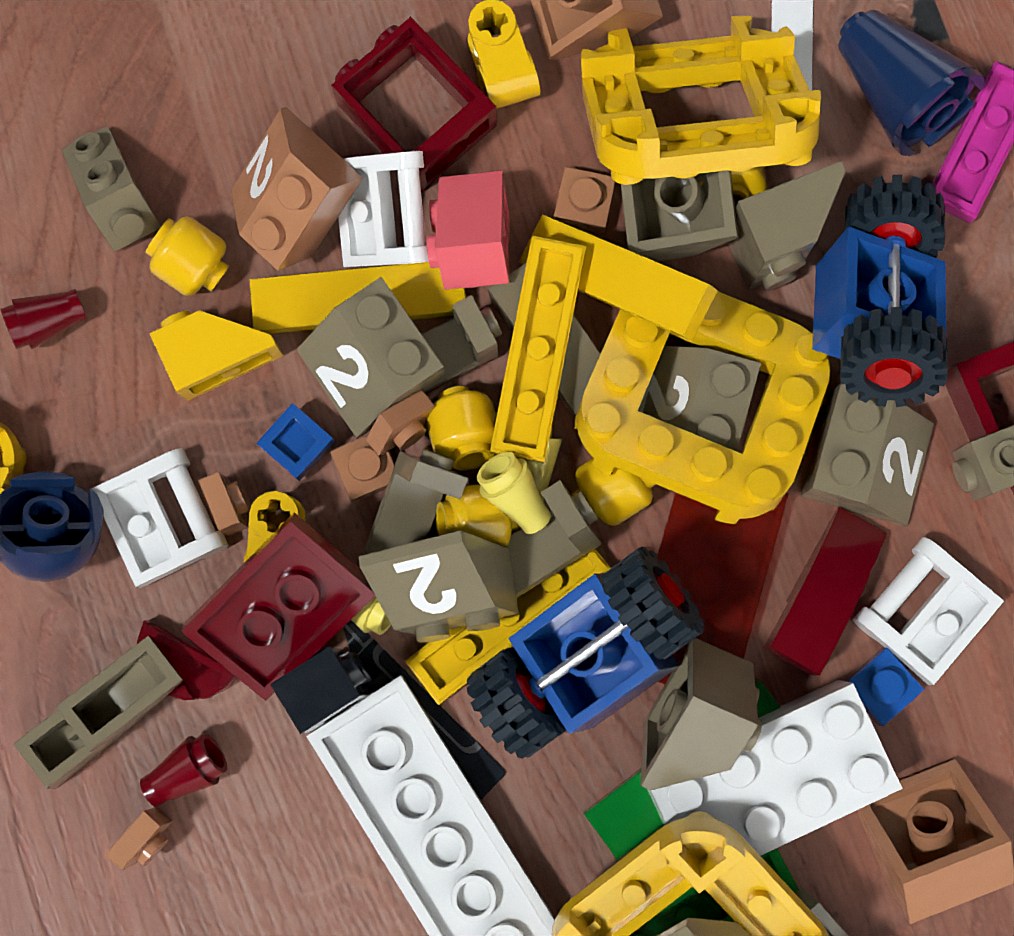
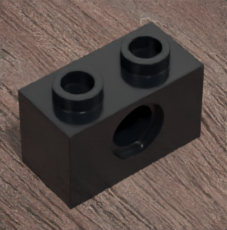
M329 646L270 685L299 733L304 734L314 732L371 695L366 684L372 681L373 678L356 652H345L344 649Z

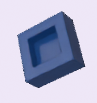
M292 403L256 444L300 481L334 444L335 440Z
M881 648L845 680V682L854 684L866 712L879 726H885L925 690L888 648Z

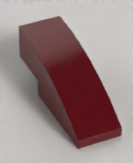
M838 507L786 600L788 604L763 648L811 676L821 675L864 590L887 533Z

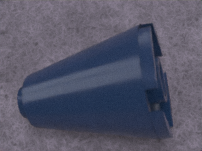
M871 10L866 13L861 11L854 14L844 23L840 30L841 39L838 49L892 146L900 155L912 156L916 153L911 146L923 141L930 147L943 138L973 107L974 102L968 96L974 86L982 92L985 85L984 76L976 68L878 10Z

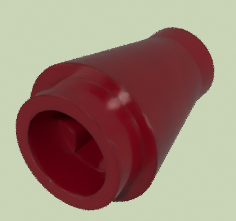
M76 289L64 293L11 299L13 305L0 309L16 349L29 345L32 350L75 323L87 319Z
M205 733L197 738L188 736L151 773L140 779V787L147 801L152 806L159 807L167 801L218 784L219 776L227 771V762L221 748L211 736Z

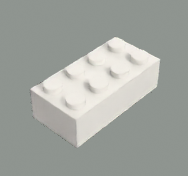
M836 680L760 717L762 729L755 746L750 752L743 750L731 770L655 790H647L663 822V826L672 821L686 818L693 812H706L712 815L715 820L721 821L735 829L761 856L903 788L854 684Z

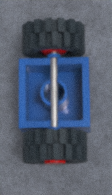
M892 175V183H885L883 176L873 179V188H870L866 183L857 187V195L851 193L848 198V206L845 207V231L816 264L812 349L841 359L840 380L842 384H846V391L850 395L858 392V400L865 403L872 397L876 398V406L886 407L887 400H895L896 407L906 406V399L909 398L915 404L924 402L925 393L932 397L939 393V386L944 387L947 381L946 262L937 259L938 250L942 251L945 245V205L942 194H936V187L929 182L921 188V178L912 176L909 183H902V175Z
M639 547L606 573L593 574L508 638L515 648V652H513L512 648L503 649L472 672L467 678L466 682L469 684L467 694L474 698L470 702L473 710L481 713L483 717L479 719L484 728L489 726L492 729L491 737L497 743L504 742V748L510 754L515 752L518 758H529L566 730L569 734L594 728L680 666L672 654L704 632L702 627L704 626V621L698 615L700 611L697 605L691 602L690 598L692 596L689 591L682 588L679 583L681 581L675 573L671 574L668 565L663 560L659 561L656 553L651 550L648 551L646 547Z

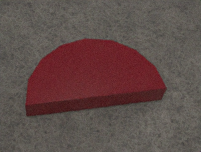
M143 621L137 644L149 636L183 679L168 696L185 701L212 698L230 688L237 679L236 676L203 649L150 621Z

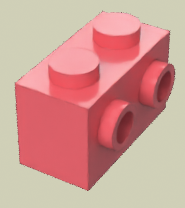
M503 170L439 177L438 199L429 201L431 228L433 233L436 232V234L427 236V254L430 268L440 269L444 290L509 283L510 209Z

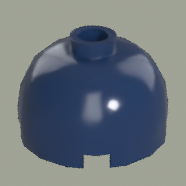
M40 471L22 474L11 479L10 488L2 491L0 494V561L13 574L31 581L50 582L65 579L81 570L95 554L100 542L104 509L98 495L91 488L88 494L83 489L75 486V478L63 473Z

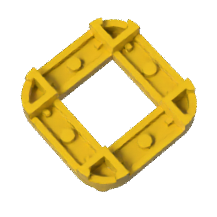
M731 16V36L632 46L628 29L623 28L608 32L607 45L594 51L582 49L583 100L596 155L599 161L611 170L612 180L619 184L631 185L642 181L644 178H691L699 173L726 170L745 172L754 167L783 163L790 166H800L810 162L813 148L817 144L819 136L820 90L810 91L794 57V33L787 26L774 33L752 28V16ZM741 80L755 117L657 128L651 108L645 109L640 91L663 93L674 87L692 85L716 87L723 82Z
M717 291L692 341L623 310H619L584 391L576 414L574 429H578L581 442L588 453L594 458L592 465L602 473L611 476L614 467L717 509L714 520L736 524L739 519L757 517L771 509L774 510L792 485L828 386L830 377L828 355L812 349L813 333L801 325ZM669 334L703 348L761 363L759 370L768 374L765 382L766 388L741 453L638 411Z
M698 811L689 814L686 818L672 821L657 830L571 898L558 913L552 926L551 936H629L691 887H694L698 893L705 889L750 936H829L821 921L740 833L731 826L715 820L712 815Z

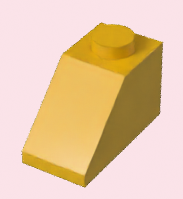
M200 310L192 314L190 311L175 313L161 322L162 328L149 333L176 392L186 401H190L284 356L272 335Z

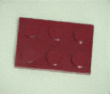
M294 512L185 622L181 632L266 701L275 693L270 685L271 683L309 660L375 597V594L362 570Z

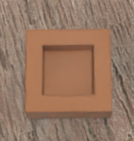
M564 167L553 219L571 227L604 233L615 181L608 175Z
M422 390L416 392L381 412L366 441L378 456L395 446H398L400 450L409 448L426 433L423 425L428 415L434 409V404Z
M367 436L330 451L352 503L386 489L395 466L389 451L378 456L366 441Z
M219 471L198 480L220 532L230 536L249 528L243 514L250 511L251 508L239 481L230 483L229 479Z
M158 807L143 811L105 856L120 870L136 864L137 861L145 866L167 843L168 840L162 833L173 821Z

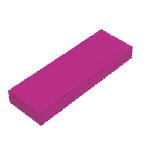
M997 61L989 68L984 78L985 85L982 92L978 90L973 100L974 105L965 116L932 182V185L936 187V194L941 193L944 198L945 212L969 224L976 219L1014 143V70Z

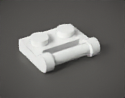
M423 151L343 158L363 177L362 182L338 216L343 267L429 262L419 168H424ZM393 170L398 172L405 244L402 247H397L390 180V171Z
M183 448L169 451L92 488L99 497L104 509L103 517L137 588H143L194 562L213 556L229 546L224 534L216 531L187 470L190 461ZM163 477L168 478L196 539L184 546H181L152 483Z
M922 537L912 549L913 558L869 609L863 607L853 618V621L868 636L877 640L883 647L888 648L897 659L926 684L934 685L1004 601L939 545L926 537ZM932 569L945 579L898 633L887 621Z

